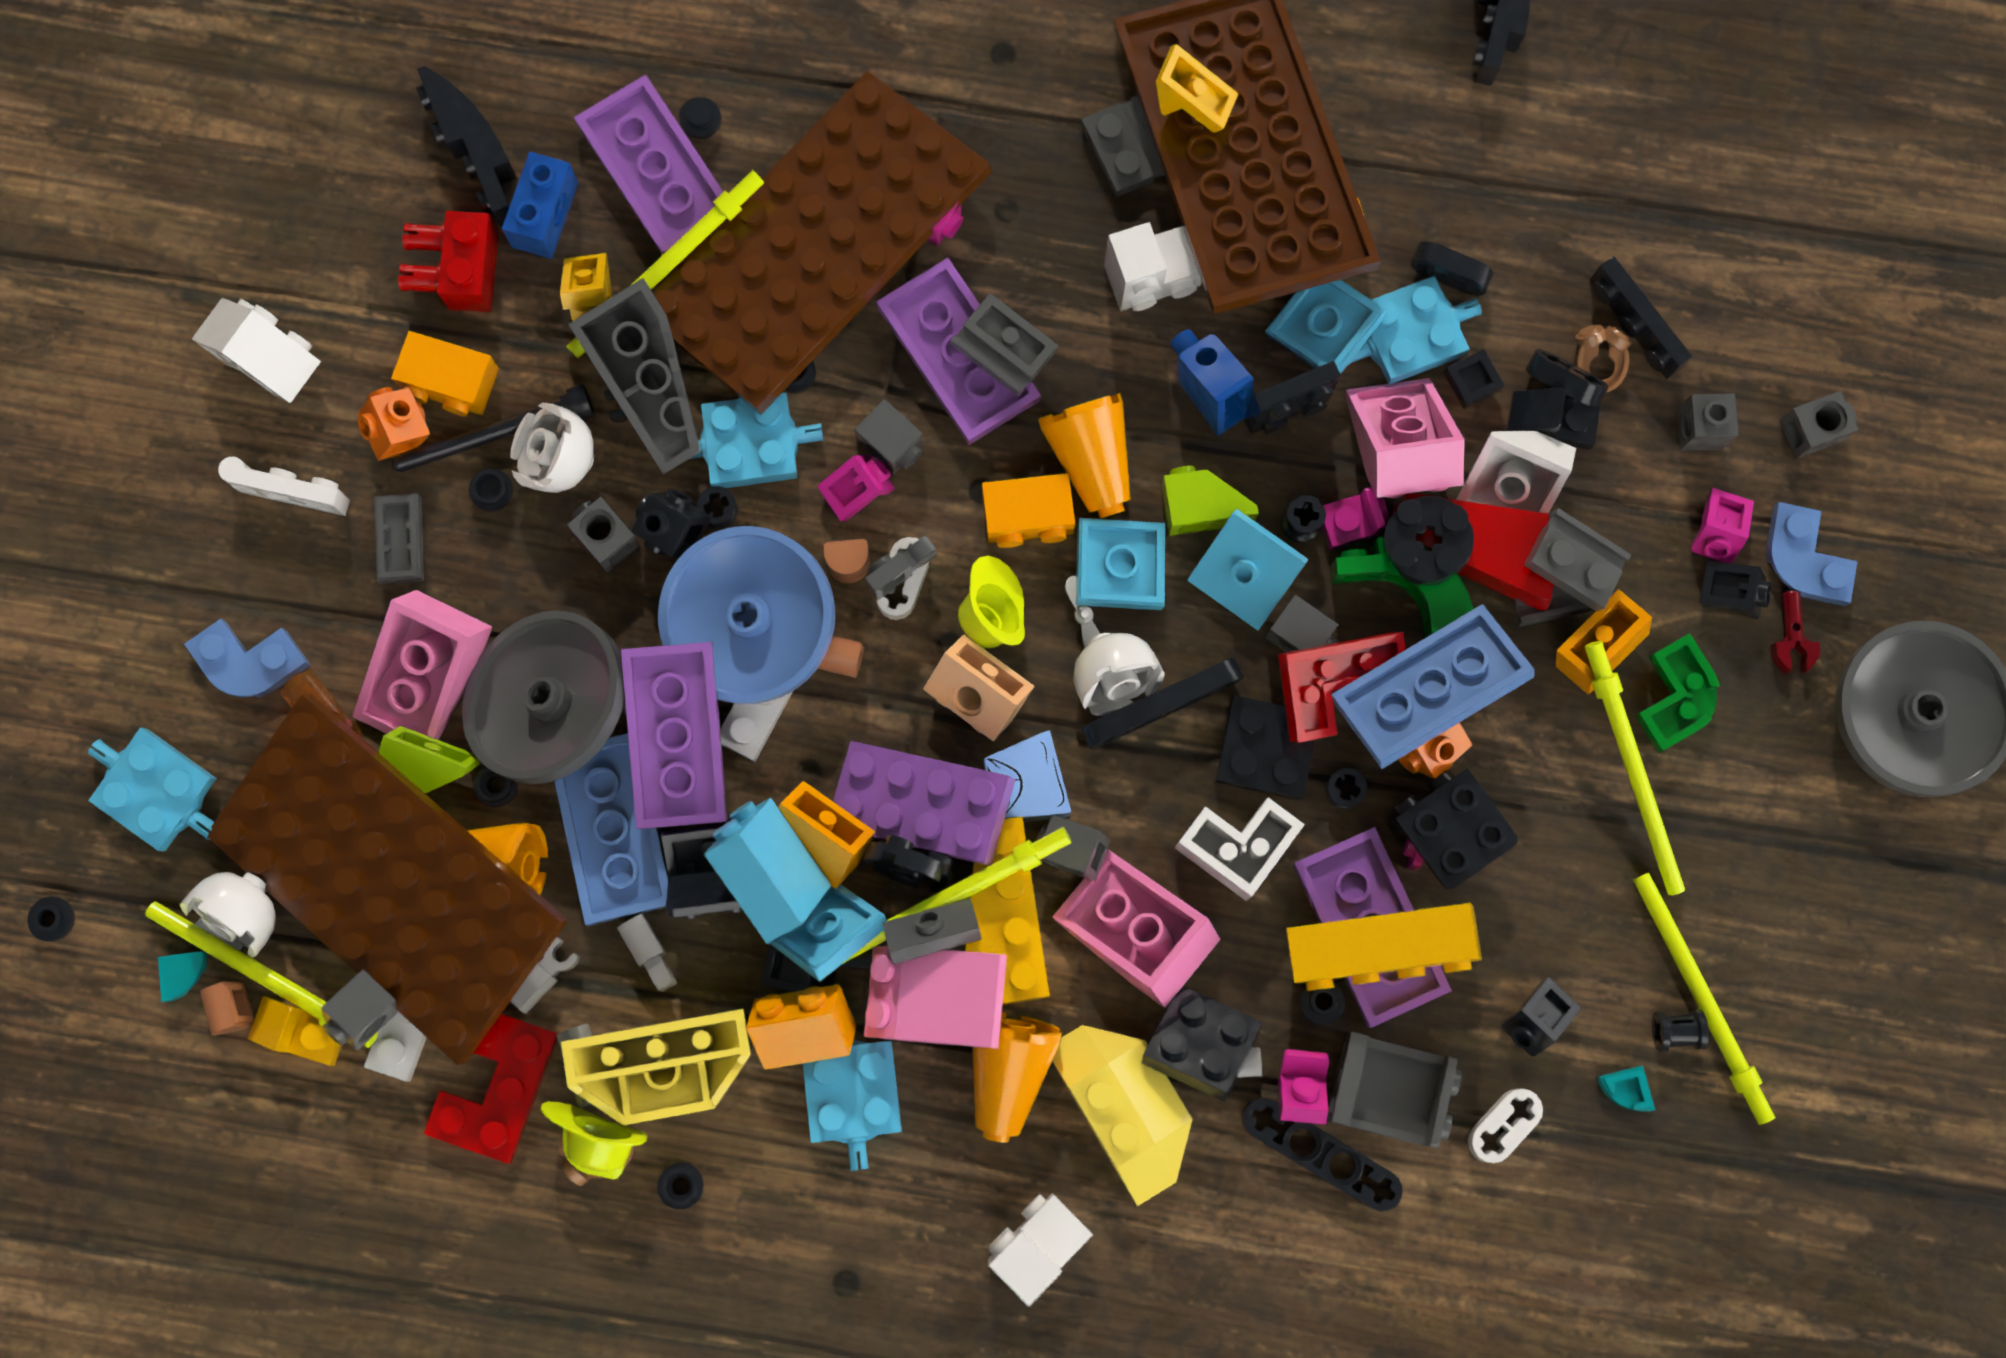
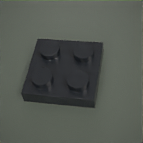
M1331 361L1254 394L1244 418L1250 433L1254 434L1261 430H1264L1265 434L1273 433L1289 423L1287 419L1302 413L1304 417H1310L1324 410L1327 407L1326 402L1334 394L1333 391L1341 378L1335 362Z
M1234 695L1231 700L1215 782L1301 801L1304 797L1315 740L1301 743L1290 742L1285 706Z
M1183 986L1171 1001L1143 1054L1141 1064L1225 1102L1261 1031L1263 1022Z

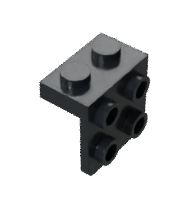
M1468 768L1455 777L1450 770L1446 771L1428 784L1432 791L1428 796L1418 801L1412 795L1393 808L1392 811L1397 817L1386 824L1396 838L1404 834L1442 887L1448 890L1459 886L1513 848L1518 841L1513 829Z
M728 819L726 822L662 828L661 837L669 874L666 897L667 916L693 919L704 913L720 911L738 913L743 911L704 855L716 841L713 834L720 827L731 821V819Z

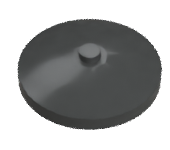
M546 611L533 614L517 621L501 632L479 657L469 676L464 692L462 705L463 729L474 755L488 769L508 780L522 784L552 782L564 778L584 766L607 742L617 725L623 709L625 693L622 658L617 645L598 625L581 615L567 611Z
M1906 622L1885 629L1869 638L1847 661L1838 681L1835 710L1838 728L1842 740L1853 759L1869 776L1880 784L1910 796H1948L1970 789L1985 781L2006 759V668L1998 656L1973 634L1942 622Z

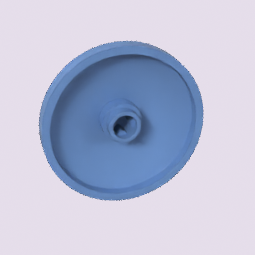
M754 526L731 527L703 537L688 548L676 561L661 591L658 607V627L663 646L713 642L718 700L736 704H759L791 693L806 682L817 670L828 652L835 627V603L833 592L824 570L813 555L802 545L771 529Z

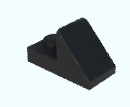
M1564 387L1514 391L1511 398L1506 431H1538L1572 447L1591 450L1595 445L1600 404L1598 407H1593L1577 400L1565 398L1566 388Z

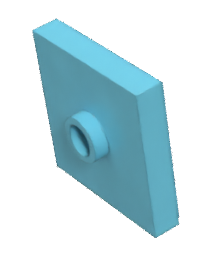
M1338 280L1295 292L1265 330V333L1270 339L1315 369L1334 361L1341 374L1387 314L1384 308L1344 281Z
M1236 509L1187 581L1256 630H1259L1309 559Z
M1079 518L1077 522L1076 605L1162 610L1165 606V523Z
M840 884L837 889L832 886L828 889L801 926L769 943L820 982L884 930L883 922H886L887 919L883 913Z

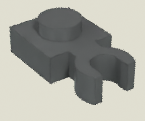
M925 535L911 545L904 553L899 552L893 558L889 555L881 557L868 569L870 574L865 577L867 588L877 601L911 577L913 571L936 557V548Z

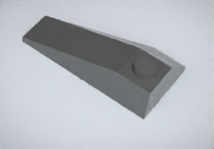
M644 278L568 324L663 475L701 452L668 317Z

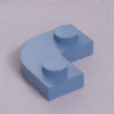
M1778 502L1773 506L1766 547L1767 563H1772L1777 576L1788 586L1786 591L1796 590L1800 592L1801 597L1841 606L1850 604L1858 561L1815 552L1822 511Z
M219 619L184 644L209 681L219 690L236 697L256 696L260 698L266 696L311 666L290 634L283 628H280L249 651H246L227 622Z

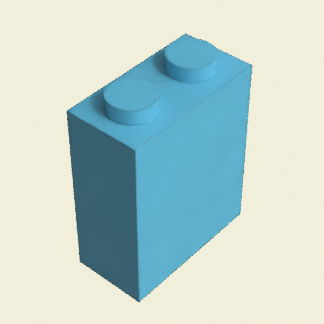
M772 798L765 800L757 806L752 801H749L736 809L729 816L731 821L720 827L713 834L716 841L704 853L766 943L801 926L831 887V883Z

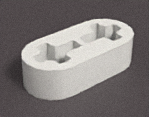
M913 537L900 539L894 544L889 556L893 558L899 552L904 553L919 539ZM929 562L913 571L912 576L903 582V598L908 600L906 604L899 603L896 609L889 608V600L882 597L877 601L878 608L885 617L899 620L911 614L922 588ZM894 588L888 594H893L896 588Z
M1513 1089L1503 1094L1471 1129L1467 1143L1472 1155L1478 1160L1488 1163H1497L1506 1159L1541 1120L1543 1107L1539 1097L1526 1089ZM1527 1099L1529 1104L1526 1107V1111L1530 1114L1528 1119L1518 1117L1509 1125L1506 1120L1515 1110L1510 1104L1512 1100L1524 1101ZM1500 1127L1504 1129L1503 1133L1496 1140V1144L1500 1147L1498 1152L1487 1150L1483 1153L1481 1148L1484 1145V1141L1480 1137L1483 1132L1494 1134Z

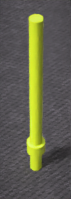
M752 170L729 193L726 191L722 192L713 201L715 206L635 282L644 278L652 290L726 219L731 221L743 210L740 206L764 184V181ZM576 337L566 346L577 358L585 353Z
M1602 641L1589 643L1584 647L1595 677L1591 682L1597 699H1602L1667 894H1680L1685 891V887L1620 696L1623 688L1618 673H1612Z
M1062 827L1033 843L1027 840L1014 847L1013 854L893 916L887 921L967 899L1021 869L1027 872L1041 865L1042 858L1071 844V839L1065 828ZM884 930L845 962L887 941Z
M1648 872L1633 879L1698 1008L1702 1009L1706 1016L1708 1027L1732 1072L1729 1078L1737 1094H1743L1758 1125L1772 1121L1776 1117L1759 1086L1763 1082L1755 1067H1749L1650 873Z
M155 901L146 910L145 916L318 1018L320 1026L326 1023L321 1011V1007L327 1003L326 1001ZM378 1032L363 1046L371 1047L377 1039Z

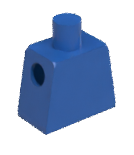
M1190 329L1176 335L1171 341L1170 346L1178 355V381L1218 437L1244 420L1253 398L1254 378L1216 335L1209 334L1200 341Z

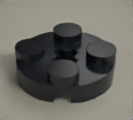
M1421 496L1403 501L1389 518L1384 534V552L1388 561H1391L1393 567L1399 571L1398 574L1405 580L1418 585H1439L1448 581L1450 577L1456 575L1467 565L1474 546L1473 527L1468 520L1466 510L1447 499L1436 496ZM1425 531H1433L1435 537L1441 539V544H1434L1432 551L1423 550V543L1416 541L1417 535H1424Z
M888 835L886 841L875 840V842L869 843L863 862L865 865L875 862L872 870L878 874L918 888L919 883L923 881L933 883L930 889L931 892L939 893L950 887L954 872L951 870L954 860L950 857L936 852H929L927 856L912 850L914 844L911 841L894 835Z

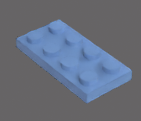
M1481 604L1331 695L1334 705L1380 768L1383 769L1534 678V668L1485 606Z
M628 733L610 737L601 750L584 766L564 778L555 780L586 926L666 908L669 874L659 828L636 829Z

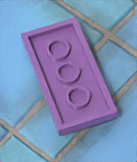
M646 75L574 117L580 131L662 255L715 206L713 201L723 192Z
M949 258L876 301L878 310L968 445L1041 401V395L1032 382L1028 383L1023 389L1022 394L1018 397L951 346V339L960 332L964 323L980 304Z
M713 642L621 649L636 829L728 821Z
M850 741L833 802L875 831L874 839L886 841L888 835H894L911 841L915 849L936 852L945 856L990 866L993 862L1015 779L1004 774Z
M1375 827L1292 864L1319 924L1414 911ZM1441 966L1426 967V976L1398 979L1397 971L1379 973L1380 982L1352 985L1351 977L1345 978L1368 1028H1372L1452 991Z

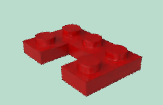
M1391 632L1278 654L1290 742L1301 743L1338 735L1331 695L1332 691L1345 687L1405 651L1404 633Z
M501 1013L473 1052L498 1062L483 1104L440 1090L423 1134L503 1163L512 1164L558 1041L556 1035L559 1033Z

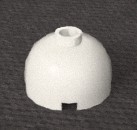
M542 403L537 406L543 409L536 415L528 412L515 432L510 458L518 460L517 468L519 472L512 470V473L521 486L538 491L558 493L575 487L590 470L594 461V443L590 429L577 414L555 404Z
M1102 633L1090 640L1089 644L1075 661L1073 682L1085 710L1089 707L1093 715L1104 716L1134 703L1130 699L1141 695L1143 692H1145L1146 696L1155 693L1163 683L1165 673L1150 646L1139 637L1127 633Z
M229 872L216 873L196 885L180 904L186 916L192 909L200 916V919L196 922L197 926L239 951L243 946L249 948L247 955L251 958L256 957L267 943L275 927L276 913L273 902L265 894L266 883L249 872H246L243 877Z

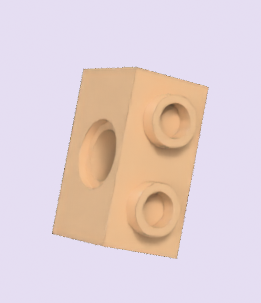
M962 635L944 653L923 690L934 697L939 704L949 708L968 722L977 732L984 734L994 742L1013 721L1035 686L969 637Z

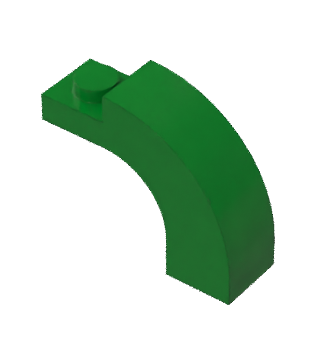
M1378 537L1373 543L1371 555H1367V551L1363 549L1344 551L1340 553L1341 557L1335 558L1330 566L1331 584L1384 581L1395 584L1405 590L1414 599L1420 611L1424 639L1473 610L1470 596L1458 574L1450 577L1444 583L1431 586L1418 585L1405 580L1398 574L1399 571L1393 567L1391 561L1389 562L1385 555L1384 537ZM1423 546V550L1431 551L1430 549Z

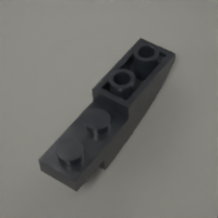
M1530 0L1477 1V4L1486 6L1481 28L1488 30L1485 41H1478L1472 60V65L1478 67L1475 83L1491 86L1500 70L1504 50L1517 52L1526 35Z
M426 66L417 68L423 84L417 86L416 90L425 110L433 109L437 121L431 123V128L440 148L448 146L455 159L462 157L470 178H479L483 189L477 191L476 194L484 213L494 214L500 227H503L510 203L502 184L517 179V176L499 139L476 106L458 88Z

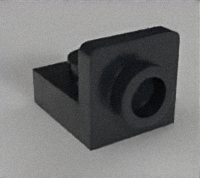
M1707 561L1699 603L1705 608L1746 612L1749 618L1759 619L1761 607L1767 608L1769 606L1772 585L1771 582L1766 581V577L1759 566Z
M770 944L760 985L790 992L803 991L815 986L826 987L834 985L837 972L835 969L819 982Z
M1548 976L1538 984L1521 1007L1501 1024V1028L1518 1047L1534 1057L1557 1041L1582 1008Z

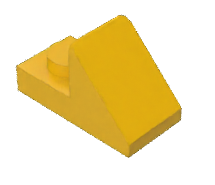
M1174 44L1170 47L1156 79L1161 114L1166 116L1177 110L1184 109L1211 132L1214 133L1224 129L1238 93L1180 46Z
M606 253L564 258L560 297L563 310H570L573 321L612 297Z
M263 996L247 1038L273 1051L291 1053L328 1066H335L342 1047L334 1042L323 1030L322 1026L319 1025L318 1018L296 1005Z

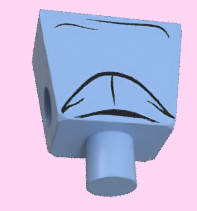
M1050 730L984 759L986 771L1008 775L1015 779L1005 819L1022 817L1023 822L1050 820L1052 815L1061 818L1070 817L1071 808Z

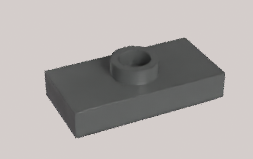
M418 493L374 496L377 582L379 584H395L424 581L421 496Z
M970 898L883 922L893 964L982 939Z

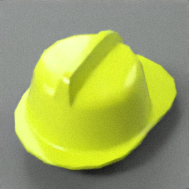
M989 555L979 557L972 564L969 594L958 609V620L961 628L971 640L984 649L996 648L1003 644L1009 646L1019 645L1025 638L1024 597L1019 580L1007 564Z
M551 1101L541 1105L540 1110L544 1116L563 1128V1151L568 1161L577 1170L586 1174L608 1179L619 1178L623 1173L632 1147L647 1141V1135L641 1130L611 1122L576 1106Z

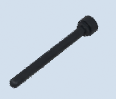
M583 383L566 389L567 394L559 396V401L551 403L570 410L582 420L595 416L590 397ZM539 407L397 455L392 460V467L397 472H404L514 435L528 412L536 415L543 408Z

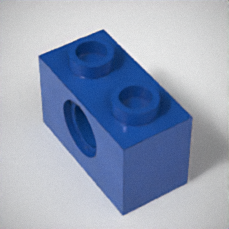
M529 151L502 227V231L512 248L549 259L553 258L579 184L569 162Z

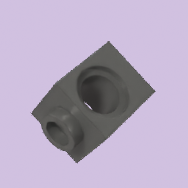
M1841 391L1795 407L1779 420L1796 459L1841 443L1858 431L1855 410L1849 402L1845 401ZM1816 416L1823 418L1828 423L1829 431H1825L1817 425Z
M1735 393L1693 394L1676 409L1680 451L1722 450L1739 436Z
M885 399L854 429L856 441L873 457L879 458L893 475L901 467L905 470L909 469L923 453L921 449L923 446L922 432Z
M602 497L598 498L595 502L587 501L580 505L571 516L573 520L567 524L572 533L606 573L640 546L633 533ZM602 523L611 525V532L608 537L603 540L591 539V532L594 527Z
M1294 595L1265 638L1287 653L1337 643L1338 640L1331 635L1339 624L1297 595Z
M1052 815L1049 824L1041 828L1037 840L1064 827L1072 843L1042 858L1041 861L1048 866L1096 882L1111 840L1099 830Z
M361 970L321 1007L324 1021L326 1022L322 1028L339 1046L347 1042L358 1051L398 1013L396 1010V1000L367 972Z

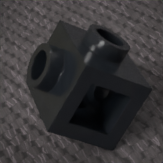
M668 489L667 492L648 493L647 497L640 502L636 510L637 520L631 532L644 539V546L649 550L661 555L680 557L688 548L702 538L711 516L691 504L692 499L688 495L675 489Z

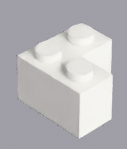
M1150 222L1108 235L1104 267L1120 311L1130 308L1133 311H1142L1155 305L1158 299L1170 295L1173 298L1188 296L1201 285V278L1183 226L1154 235Z
M221 298L192 338L194 342L224 364L243 372L272 395L289 403L293 401L321 362L309 353L312 345L293 331H290L287 335L275 327L279 320L274 315L257 304L255 307L243 299L235 303Z
M1267 798L1261 804L1242 832H1239L1210 809L1204 807L1175 846V849L1247 901L1254 895L1305 824L1270 798Z
M1053 1193L1047 1199L1041 1194L1034 1198L1021 1212V1215L1026 1220L1013 1233L1007 1227L989 1245V1251L992 1253L988 1258L989 1266L1028 1306L1062 1273V1266L1093 1235Z

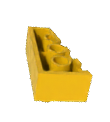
M1022 817L1004 819L992 864L1013 854L1014 847L1026 842ZM974 863L973 874L988 866ZM1021 869L972 895L970 898L982 939L967 943L965 952L1007 955L1002 1005L1046 999L1050 996L1031 870L1024 872Z
M1471 903L1286 928L1294 983H1306L1307 991L1334 988L1333 979L1351 977L1352 985L1380 982L1379 973L1397 971L1398 979L1426 976V967L1443 965L1444 973L1472 970L1471 962L1482 961L1475 912Z

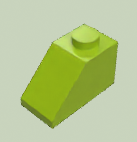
M1182 466L1170 470V475H1164L1161 492L1169 536L1222 529L1236 509L1254 521L1259 514L1258 506L1207 469L1196 471L1194 466Z
M399 726L383 736L378 752L425 794L463 777L480 765V761L474 753L403 726Z

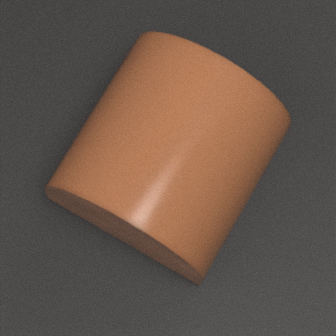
M867 540L831 541L823 544L825 561L829 573L834 579L850 584L858 582L865 577L870 567Z
M833 636L828 652L817 669L856 678L865 647L861 642Z
M220 982L200 991L212 1036L252 1026L254 1016L245 983Z

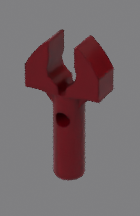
M1796 590L1785 591L1782 595L1785 637L1781 642H1775L1770 645L1771 659L1781 671L1788 673L1792 670L1790 653L1795 648L1801 655V673L1810 670L1820 656V642H1810L1803 634L1801 594Z

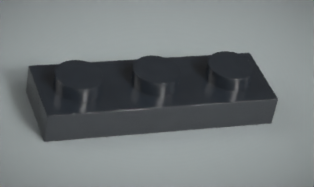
M1615 256L1601 264L1590 278L1595 295L1602 303L1609 304L1619 317V324L1622 330L1631 338H1635L1644 349L1645 358L1654 370L1661 371L1666 379L1670 378L1680 371L1693 356Z

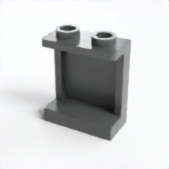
M1355 1032L1344 1033L1328 1105L1327 1121L1430 1148H1439L1441 1140L1447 1141L1452 1126V1115L1447 1113L1450 1095L1456 1096L1460 1088L1462 1071L1456 1069L1458 1059L1372 1039L1367 1035Z

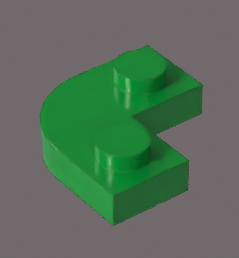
M1690 633L1648 657L1671 693L1670 696L1635 715L1657 753L1666 750L1705 727L1712 720L1711 716L1716 707V688L1720 686L1719 681Z

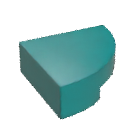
M199 951L158 957L161 1002L167 1003L178 1000L194 987L206 970L208 953Z
M1643 1066L1596 1076L1602 1091L1615 1104L1633 1111L1656 1110Z

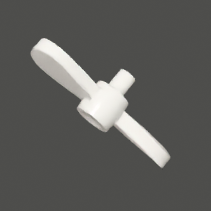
M1070 576L1066 581L1065 589L1076 610L1075 620L1081 624L1083 645L1086 647L1090 640L1100 633L1092 621L1094 617L1092 609L1087 606L1076 605V576Z

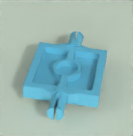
M1435 276L1374 298L1372 301L1384 308L1387 315L1349 364L1370 356L1380 366L1388 385L1465 357L1470 348L1460 330V322L1481 315V306L1476 298L1452 306L1445 298Z
M781 393L761 415L742 399L701 404L704 427L701 433V440H698L701 452L690 459L704 457L709 468L711 487L732 488L797 479L796 455L799 448L798 444L824 441L822 426L819 423L796 427L790 416L787 393Z
M140 727L127 747L119 753L103 743L101 739L92 744L95 748H89L88 755L94 757L108 767L104 779L88 800L157 851H166L178 833L188 826L204 836L206 840H210L208 838V830H212L211 826L214 821L202 814L200 810L204 796L217 780L216 777L146 728Z
M853 1039L850 1056L802 1063L811 1143L835 1140L848 1143L850 1171L858 1170L857 1151L859 1152L860 1169H869L866 1141L880 1134L902 1132L892 1041L865 1043Z

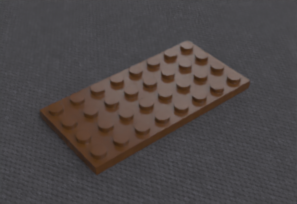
M1183 0L1114 19V30L1213 315L1379 269L1380 257L1283 0ZM1177 44L1238 93L1224 129L1213 133L1184 109L1177 110L1166 116L1161 114L1156 79L1172 45Z
M866 71L762 179L764 184L740 206L743 210L731 221L726 219L652 292L668 317L674 344L761 415L934 234V227L958 203L957 209L992 173L990 163L870 72Z
M302 694L211 826L212 830H208V838L245 872H249L266 883L265 890L353 971L358 974L361 970H364L396 1000V1010L456 1065L468 1061L568 922L565 916L312 694Z

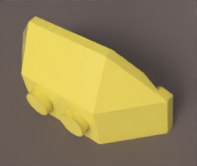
M744 1009L561 1042L567 1087L622 1125L715 1109L751 1056Z
M1082 1025L1061 1038V1043L1052 1063L1134 1202L1139 1206L1176 1183L1193 1119L1168 1077L1141 1064L1143 1054L1148 1046L1145 1040Z

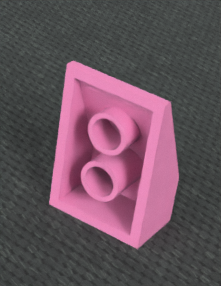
M1430 378L1346 390V400L1366 476L1377 498H1398L1407 493L1421 491L1440 492L1449 487L1463 486L1464 438Z
M418 590L392 599L352 717L386 734L399 726H403L439 740L465 692L474 666L485 650L492 626Z
M1110 850L1106 852L1096 882L1084 878L1052 917L1129 983L1164 1008L1167 1007L1221 940L1207 917Z
M888 946L874 947L870 966L864 1037L998 1049L1007 955L943 950L893 964Z

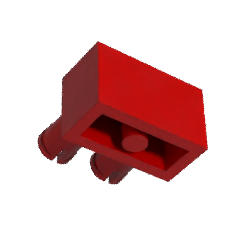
M446 211L445 221L442 223V226L405 223L403 231L408 233V235L403 234L402 236L405 251H439L442 253L441 262L438 266L407 265L401 263L399 272L404 273V275H398L400 291L437 292L449 310L492 312L499 231L490 214Z

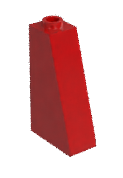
M1407 493L1405 494L1404 501L1428 495ZM1444 498L1466 510L1468 520L1474 532V546L1467 565L1457 574L1512 599L1516 598L1536 610L1547 611L1552 599L1554 584L1524 566V563L1542 528L1546 527L1549 521V514ZM1394 505L1393 513L1398 509V505ZM1425 531L1424 535H1417L1416 541L1422 542L1423 546L1431 551L1434 544H1441V539L1435 537L1433 531Z

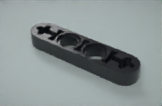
M1235 658L1227 659L1087 724L1081 731L1090 750L1099 748L1225 690L1243 680L1244 676Z
M1256 1098L1244 1107L1241 1117L1242 1125L1247 1133L1367 1207L1377 1211H1389L1395 1208L1401 1201L1403 1195L1402 1184L1394 1173L1312 1123L1292 1121L1282 1132L1280 1144L1272 1140L1278 1134L1272 1128L1263 1126L1260 1131H1257L1254 1128L1256 1120L1251 1116L1254 1109L1262 1111L1268 1106L1271 1109L1269 1117L1280 1125L1284 1124V1121L1280 1120L1279 1103L1268 1098ZM1298 1129L1308 1130L1314 1138V1147L1305 1156L1295 1154L1290 1147V1137ZM1337 1153H1345L1353 1161V1171L1345 1179H1336L1329 1171L1330 1159ZM1364 1164L1370 1167V1170L1364 1176L1376 1182L1383 1181L1384 1177L1388 1180L1386 1188L1392 1192L1389 1199L1380 1198L1376 1203L1372 1200L1375 1192L1359 1183L1358 1192L1351 1188L1361 1178Z

